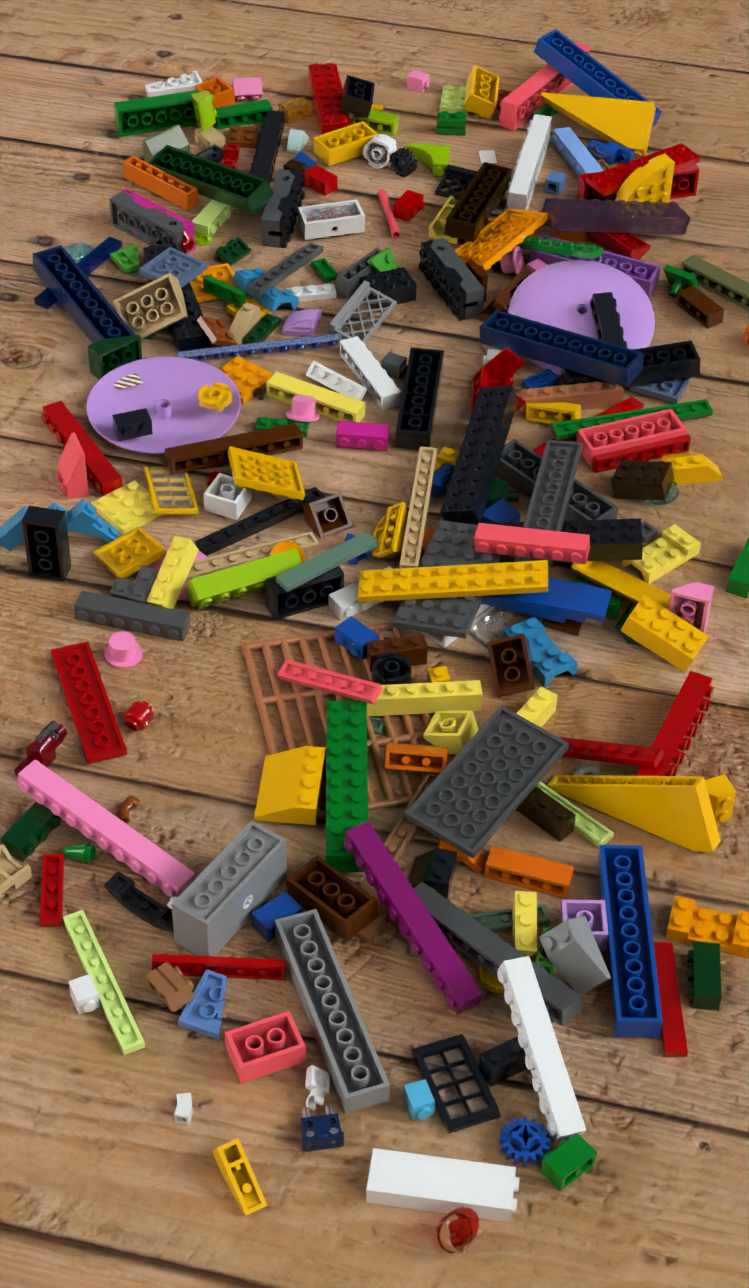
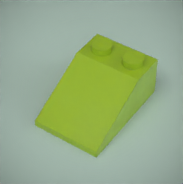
M208 90L191 94L196 121L203 132L216 123L215 118L217 117L216 109H213L212 105L214 97Z

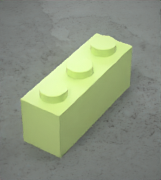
M212 199L192 221L194 223V231L209 236L214 235L219 227L229 219L231 214L229 205Z

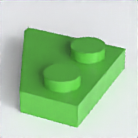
M136 244L110 253V259L125 274L140 269L138 247Z
M391 247L385 248L367 261L369 265H373L376 268V273L398 268Z

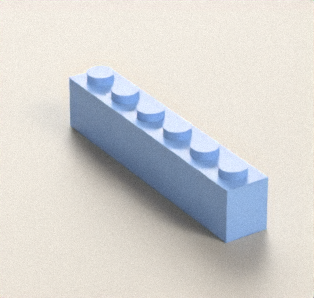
M570 127L553 129L552 144L556 146L558 152L562 154L578 177L579 174L604 171Z

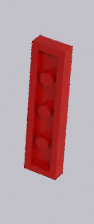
M64 853L43 854L40 927H56L63 924Z

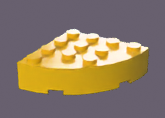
M662 154L649 160L648 164L644 167L637 168L617 191V198L614 203H611L607 221L610 224L618 223L622 227H627L668 215L675 162L666 154Z

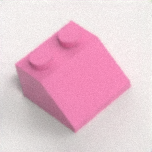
M261 77L233 79L232 87L235 89V99L237 101H244L250 98L251 100H259L262 98Z

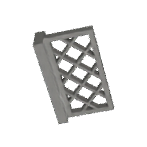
M364 280L329 323V334L332 336L337 334L344 339L363 334L364 339L362 342L366 344L397 305V301L371 288L370 283ZM371 293L375 295L377 299L368 300V296ZM387 302L391 305L389 307L382 308L381 303ZM378 303L379 308L371 310L370 304ZM367 305L368 310L360 311L359 307ZM381 312L380 318L373 319L372 314ZM370 314L371 319L362 320L361 315ZM358 316L359 321L351 322L350 318ZM372 323V329H364V324ZM361 325L362 330L353 332L352 326ZM350 327L351 332L344 333L341 329Z

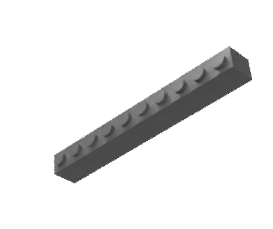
M424 882L413 888L448 942L497 979V972L503 961L527 956L520 953L510 943L502 940L495 932L484 927L480 921L473 919L463 909L455 906L448 898H444L434 888L429 887ZM531 961L549 1017L559 1025L564 1026L581 1012V996L578 992L563 984L560 979L549 974L542 966H538Z

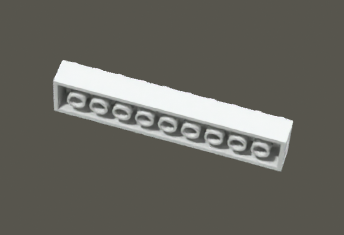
M534 114L533 120H530L527 135H525L519 152V158H517L516 166L514 167V173L511 176V182H509L508 190H506L505 199H507V203L505 204L504 211L507 208L528 211L550 142L551 116Z

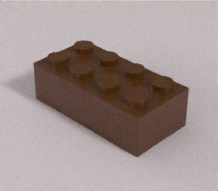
M318 855L286 878L288 894L307 911L317 909L321 921L346 941L378 917L377 899Z

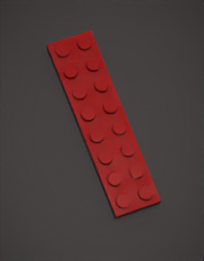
M681 143L586 177V183L605 197L616 193L637 168L644 167L654 157L666 154L675 162L674 171L699 163L701 157Z
M89 642L51 649V656L87 764L127 755L125 743Z

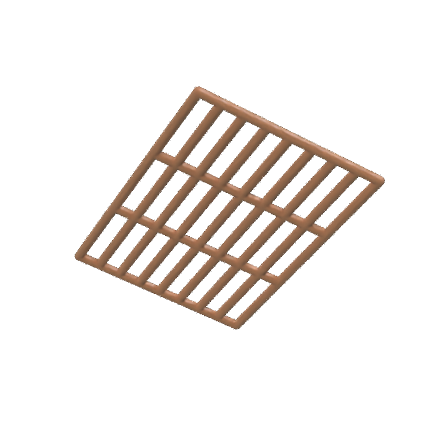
M393 622L366 626L379 635V640H384L382 631L393 630L395 638L403 637L400 628L393 627ZM335 630L251 642L242 645L270 755L278 752L265 705L277 703L288 748L291 750L297 748L284 702L296 700L308 746L317 747L304 699L315 697L326 734L327 709L323 696L332 695V693L312 688L313 690L301 691L300 685L292 682L291 685L294 693L282 694L270 647L281 646L284 660L293 661L288 645L300 643L305 664L314 666L307 642L318 640L326 669L335 672L326 639L335 638ZM339 645L348 676L357 678L349 651ZM262 649L274 696L263 697L251 650ZM365 658L363 661L369 680L372 682V672H370L367 659ZM412 666L411 683H418ZM334 694L336 701H344L343 696ZM429 713L421 714L425 729H427L431 721ZM409 714L401 715L407 734L395 736L389 715L381 716L387 737L378 739L375 737L370 717L367 716V748H371L386 800L374 801L368 781V811L406 805L414 795L407 770L398 769L406 796L394 798L379 750V746H385L388 743L410 742L411 745H419L417 740H424L423 734L425 731L415 733ZM419 771L422 781L428 772ZM324 773L321 792L326 807V776ZM326 809L318 810L317 819L326 818Z

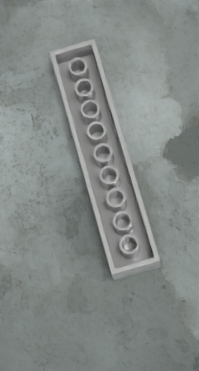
M317 909L276 919V940L345 1114L388 1102L390 1099V1084Z

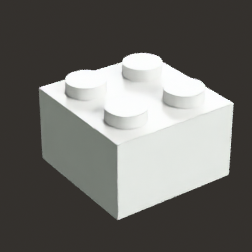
M219 473L203 494L204 511L237 520L252 499V488H240L234 484L233 477Z

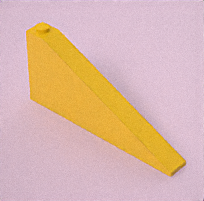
M541 92L542 101L608 142L613 141L634 151L635 157L646 156L656 111L654 102Z
M555 775L547 785L561 795L694 852H713L721 841L704 776Z

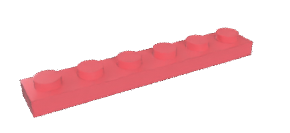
M287 659L277 674L281 680L373 705L383 690L382 686L378 683Z

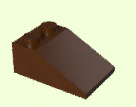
M524 633L487 642L497 698L535 689L532 655L529 640Z

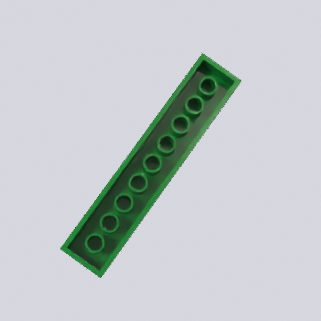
M327 701L326 862L339 872H364L357 867L352 853L346 850L344 840L347 830L368 821L367 703L362 701Z

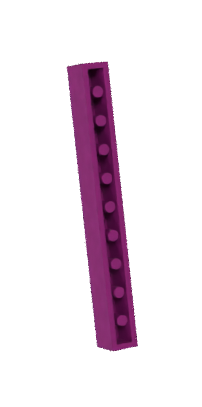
M367 821L347 830L344 840L346 850L352 853L357 867L366 874L368 884L377 891L378 899L388 908L389 916L399 925L402 936L404 938L407 937L413 953L422 960L424 970L431 974L436 988L442 991L446 997L448 1007L453 1009L458 1015L480 1004L483 995L482 991L370 822Z

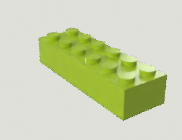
M296 548L192 578L185 589L191 607L203 609L212 602L220 604L227 601L226 598L229 597L237 599L244 596L243 593L246 592L251 594L261 591V588L266 587L265 579L280 575L302 564Z

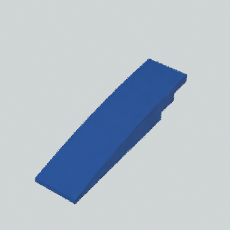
M548 578V592L486 595L481 604L565 623L566 619L584 623L585 618L604 622L612 590Z

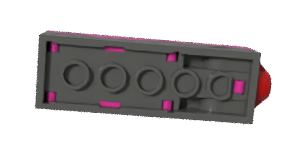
M125 189L109 199L112 226L150 246L174 243L176 250L185 254L195 250L193 222L129 189Z

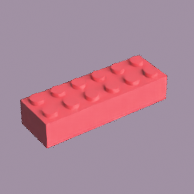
M668 409L578 429L576 442L583 443L581 454L588 465L592 467L594 456L686 435L687 429L674 411Z

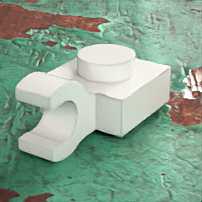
M314 1065L306 1068L305 1088L310 1090L306 1100V1107L315 1110L316 1103L321 1106L323 1105L324 1096L329 1094L330 1073Z

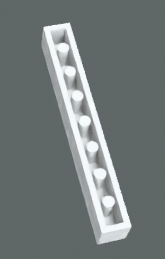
M525 956L505 960L499 967L497 975L499 982L503 983L505 989V1001L510 1005L512 1011V1023L517 1027L519 1033V1045L525 1051V1063L533 1076L532 1085L534 1090L538 1092L540 1098L539 1106L542 1114H545L549 1136L553 1138L554 1143L562 1142L567 1137L571 1138L576 1133L582 1136L586 1131V1127L530 957Z

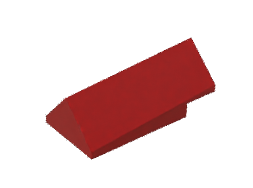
M603 220L584 226L589 240L618 255L640 260L651 247L618 223L608 224Z

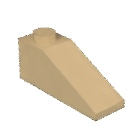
M245 303L238 310L229 329V332L234 335V339L238 343L234 348L238 349L242 345V338L260 321L259 306Z

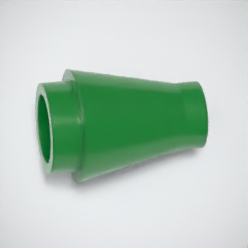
M90 843L65 845L62 853H64L65 858L88 864L94 861L96 849Z

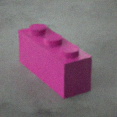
M338 421L336 447L388 451L390 425Z

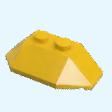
M699 452L663 455L660 459L663 462H672L674 474L672 485L723 480L718 466Z
M404 501L388 507L386 510L387 514L375 528L373 538L378 541V546L371 549L373 552L371 554L372 557L393 558L401 556L408 519V511Z

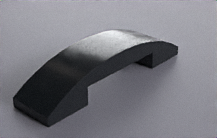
M117 871L104 884L107 891L134 915L159 929L168 932L173 931L172 909L167 906L164 907L137 889L133 880Z

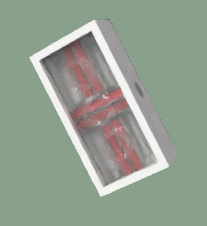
M357 199L298 207V224L305 240L328 238L337 235L343 236L352 233L358 234L365 232V215Z

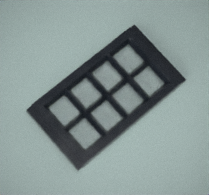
M463 1034L412 1049L413 1058L423 1080L426 1079L435 1100L437 1111L448 1133L501 1117L494 1097Z

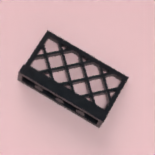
M448 164L446 173L439 183L435 195L446 198L452 195L456 200H459L462 194L457 195L455 193L459 191L464 193L478 171ZM458 185V187L452 189L450 186ZM448 188V191H441V189Z

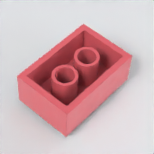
M290 1011L225 1032V1047L241 1084L306 1062V1046Z

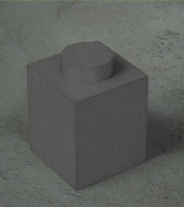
M388 352L381 361V367L386 370L388 376L399 380L403 374H406L408 366L406 365L407 357Z

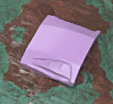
M310 309L291 312L284 323L282 335L312 337L315 327L318 326V320L322 316V310Z

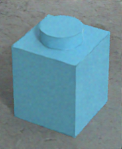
M426 1079L404 1085L403 1100L412 1121L427 1119L434 1115L435 1100Z

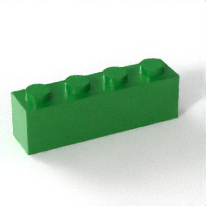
M268 99L213 108L217 112L216 123L214 124L219 130L233 126L261 123L264 120V116L267 115V111H273V108Z
M749 538L728 578L726 592L748 598Z

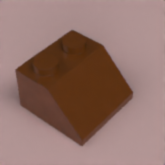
M341 492L302 506L308 524L320 538L353 526Z

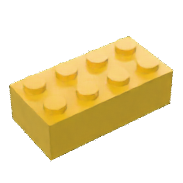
M474 65L467 78L464 109L478 114L482 118L490 119L497 106L500 76Z
M364 121L313 137L314 154L328 166H334L335 164L362 156L364 146L378 133Z
M645 594L620 630L684 673L709 637Z

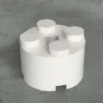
M377 134L368 141L363 148V156L367 159L368 164L376 169L388 165L391 154L397 151L396 140L385 134Z

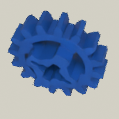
M526 1116L523 1117V1121L514 1118V1124L506 1122V1129H501L499 1137L501 1153H506V1160L513 1158L514 1165L522 1162L523 1167L527 1166V1162L536 1166V1159L542 1162V1158L549 1151L551 1139L548 1138L549 1131H543L544 1124L536 1125L535 1118L528 1122Z

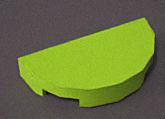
M194 231L195 246H204L213 242L212 236Z

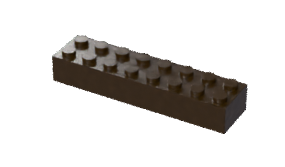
M484 162L447 216L444 235L463 239L466 242H474L505 195L506 190H508L513 169Z

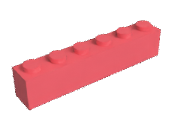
M479 523L474 537L475 552L586 564L590 551V535Z

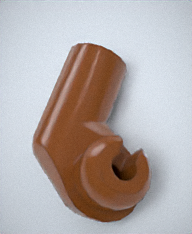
M128 796L119 806V819L124 823H128L130 821L129 810L131 808L136 809L140 804V800L135 798V796Z

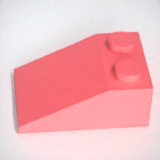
M74 432L71 433L58 461V472H55L57 482H61V491L66 494L68 500L89 495L85 453Z

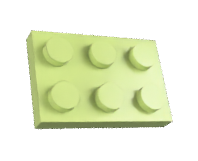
M443 85L440 112H462L463 114H468V111L464 109L466 86Z

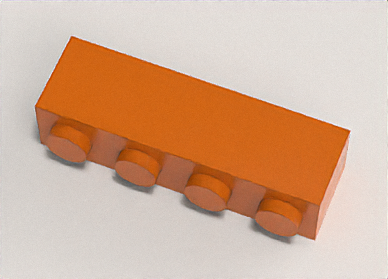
M492 846L485 864L484 878L567 899L573 880L574 866Z

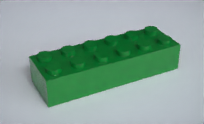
M194 90L114 102L115 124L119 137L163 131L177 124L181 128L198 125L191 94L200 91Z

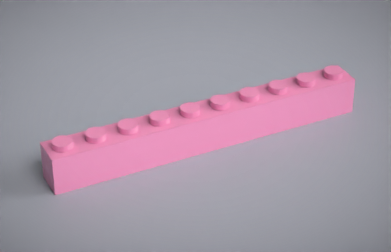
M36 759L18 773V787L22 792L28 793L36 802L46 806L54 815L60 816L69 826L78 829L86 838L96 842L101 849L107 850L118 861L128 865L132 871L145 877L150 884L156 885L163 890L167 896H176L178 898L194 881L195 872Z

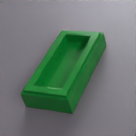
M325 258L311 262V268L324 283L337 280L339 274Z

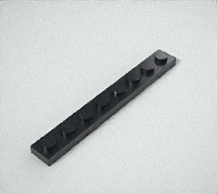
M316 487L305 491L303 500H292L289 498L196 540L195 545L199 551L208 556L304 512L303 505L323 499L325 495Z

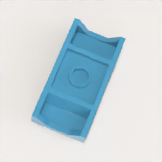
M260 268L235 271L233 283L246 292V286L262 276L264 271ZM275 287L258 297L247 293L271 312H274L281 303H285L291 309L296 310L299 300L292 291H281Z
M535 616L503 629L502 638L523 633L528 638L534 677L544 688L550 684L556 675L569 671L572 675L577 674L578 663L567 651L562 653L545 634V627Z

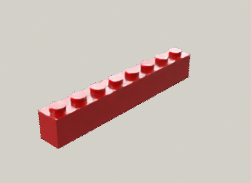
M58 401L43 406L42 420L44 424L49 426L51 433L56 435L58 442L62 443L64 448L71 433L75 432L85 453L87 479L93 483L96 492H100L102 496H105L122 487V477L64 403Z

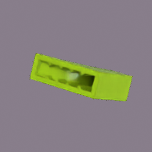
M418 143L406 144V149L408 148L409 152L412 151V155H415L416 158L414 159L424 163L431 169L433 177H443L445 175L446 167L450 162L451 146Z

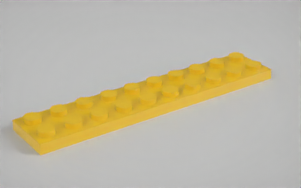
M548 560L360 571L358 601L376 602L548 592Z

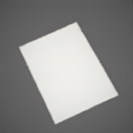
M494 150L479 151L481 163H497Z

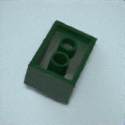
M132 335L102 339L89 345L90 373L100 380L115 368L142 359L141 336Z

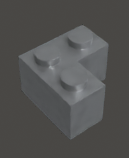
M141 566L135 581L117 577L110 591L111 597L148 604L146 600L159 570Z

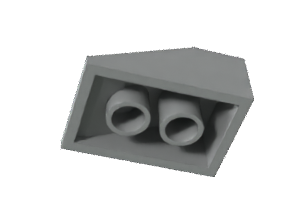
M585 916L566 920L539 937L547 958L579 995L611 979Z

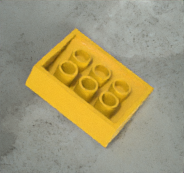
M303 746L265 756L254 820L316 826L326 765V747Z

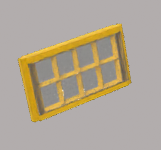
M143 467L144 477L155 514H198V505L187 472L172 475L167 467Z

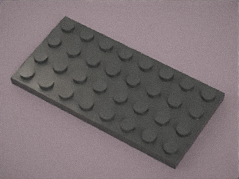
M440 520L418 567L499 563L502 555L475 552L474 537L478 525ZM484 596L402 600L393 620V627L466 639Z
M501 705L405 812V818L474 859L567 751L569 743Z

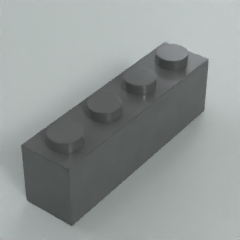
M375 248L337 276V292L350 298L360 287V277L376 274V268L373 265H369L367 261L382 250Z

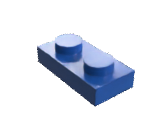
M547 369L524 379L522 386L526 389L549 387L559 382V376L550 369Z

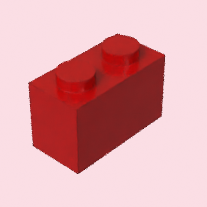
M317 165L304 171V185L326 196L338 189V176Z
M407 190L393 204L394 218L410 222L424 208V195Z

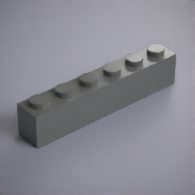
M87 591L80 593L74 605L75 619L173 640L184 641L191 626L190 612Z

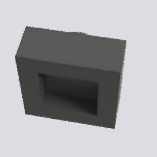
M646 521L641 523L642 542L646 543L657 536L658 530Z

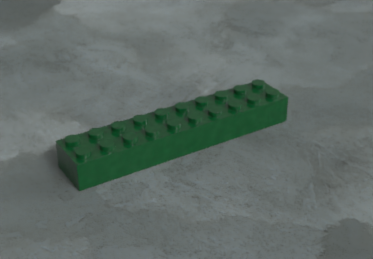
M166 145L149 162L152 166L197 188L198 194L251 214L258 212L274 195L268 180Z

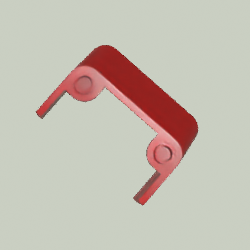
M507 347L473 376L471 383V414L480 388L512 385L514 383V373L526 364L523 359ZM517 394L518 403L515 412L526 404V401Z

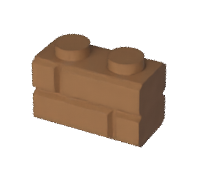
M165 962L157 970L154 969L146 975L151 990L171 1011L175 1012L183 1004L186 1005L194 1000L192 992L194 986L188 977L183 978L184 976L177 966L173 968L169 962Z

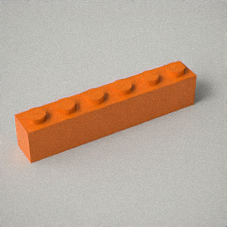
M135 156L123 161L124 178L187 211L199 205L197 188Z

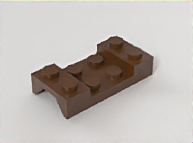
M524 267L480 313L479 317L485 322L496 310L505 312L517 287L532 272Z

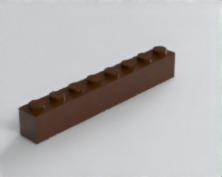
M296 423L165 448V465L173 475L230 463L228 456L230 446L265 455L302 449L303 433Z

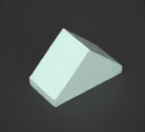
M290 129L286 152L298 154L303 150L309 139L305 131Z

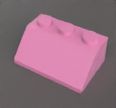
M693 582L672 589L669 611L705 633L715 586Z

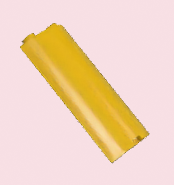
M587 561L586 564H571V569L574 573L608 590H612V592L638 604L645 594L669 610L671 594L604 561Z

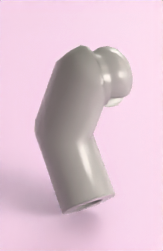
M590 764L579 767L570 775H587L589 773L590 775H600L601 771L598 769V765Z

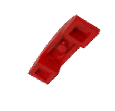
M225 144V156L220 164L237 169L240 145Z

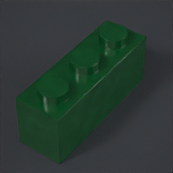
M35 802L1 837V844L5 845L12 857L23 862L34 853L38 845L44 842L54 829L59 827L61 817L54 815L43 804Z
M693 941L692 950L687 951V963H691V968L688 967L687 980L691 981V986L688 987V999H692V1008L719 1010L722 998L720 943Z

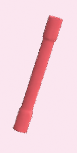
M381 189L377 194L386 215L391 236L393 239H398L401 233L390 207L386 190Z

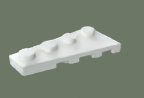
M195 70L192 71L191 75L185 73L177 79L172 77L168 78L167 82L158 81L145 85V91L148 97L194 91L195 85L202 83V80Z

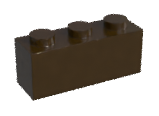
M535 787L516 809V811L559 842L574 831L576 814L538 787Z

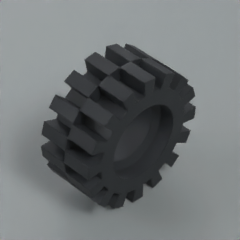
M404 147L392 153L389 160L392 163L390 166L394 168L392 170L396 171L397 175L400 174V177L410 175L417 167V160L414 159L416 158L415 155L413 156V152H409V149Z

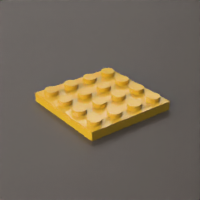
M232 446L229 447L228 456L235 485L240 488H252L258 492H270L275 496H287L292 500L304 499L305 491L297 462Z

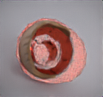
M460 1207L441 1217L436 1228L439 1246L448 1253H464V1250L473 1243L479 1229L477 1213L471 1208Z

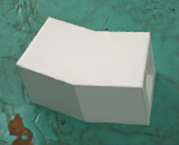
M191 1093L176 1094L175 1123L189 1125L193 1114Z

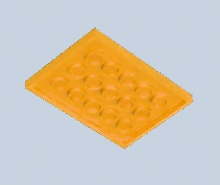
M507 208L481 230L474 242H465L455 252L465 265L467 260L472 259L483 271H487L495 262L500 261L506 253L511 252L517 244L522 243L527 236L532 235L538 227L543 226L549 219V215L545 212Z

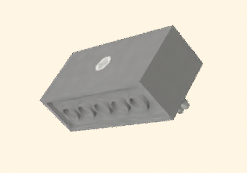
M251 821L178 898L176 896L170 898L167 907L172 909L174 942L197 956L215 957L252 917V912L261 907L286 880V839Z

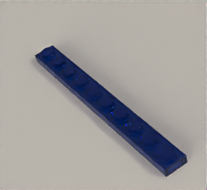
M341 333L178 351L177 357L198 358V361H203L213 356L214 359L224 358V355H231V357L241 356L240 353L255 355L257 351L272 353L273 350L279 349L282 352L289 351V348L296 347V350H300L312 345V348L322 347V344H328V346L338 345L342 338Z

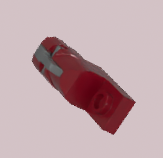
M52 720L43 728L39 735L26 747L27 757L14 769L15 775L18 776V773L35 759L48 767L56 759L55 749L64 741L67 735L65 726Z

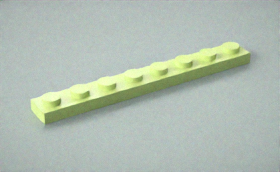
M80 910L63 916L66 930L87 975L90 974L99 994L100 1004L123 1055L145 1048L144 1039L84 911Z

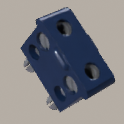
M327 1105L325 1106L326 1115L311 1117L309 1108H306V1112L305 1108L302 1109V1151L307 1152L344 1146V1132H341L338 1113L334 1114L332 1105H330V1113Z

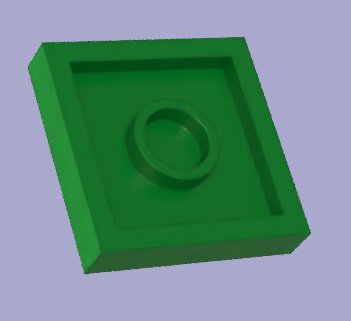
M666 264L663 270L668 282L673 284L668 292L670 296L677 298L678 292L682 288L686 289L691 286L699 290L694 274Z

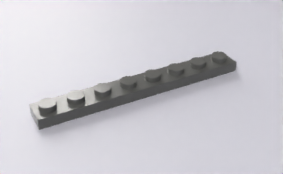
M311 242L247 285L246 292L257 297L263 295L323 252L324 246Z

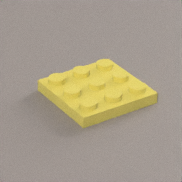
M135 480L91 502L96 508V512L112 526L116 527L122 535L163 515L154 513L149 492Z

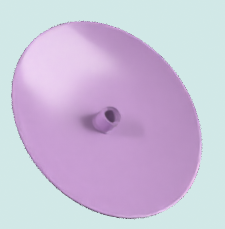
M561 261L538 269L524 279L517 287L508 309L509 314L598 339L589 302L595 293L612 292L613 298L617 302L616 310L620 314V326L623 327V339L627 342V348L633 350L649 347L655 329L652 304L640 285L622 271L594 261ZM528 358L542 369H550L556 375L561 376L560 367Z
M151 357L124 364L104 375L91 389L87 399L86 410L92 427L110 443L135 452L165 454V448L216 439L223 436L234 425L239 416L241 398L235 383L224 372L214 366L183 357ZM130 374L136 375V376H139V378L131 377V376H128V375H130ZM123 377H126V378H130V379L142 381L143 383L141 384V383H137V382L125 380V379H122V378H123ZM120 380V381H124V382H128V383H132V384H136V385H135V386H131V385L119 383V382H117V381ZM213 383L227 385L232 392L231 404L221 412L201 407L199 405L198 391L202 386L207 384L208 387L213 386ZM114 384L126 386L127 388L117 387ZM146 408L152 420L153 434L119 441L113 429L112 415Z

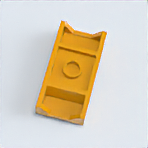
M674 896L665 939L693 945V941L720 943V952L749 958V912L739 910L738 915L695 906L696 900Z

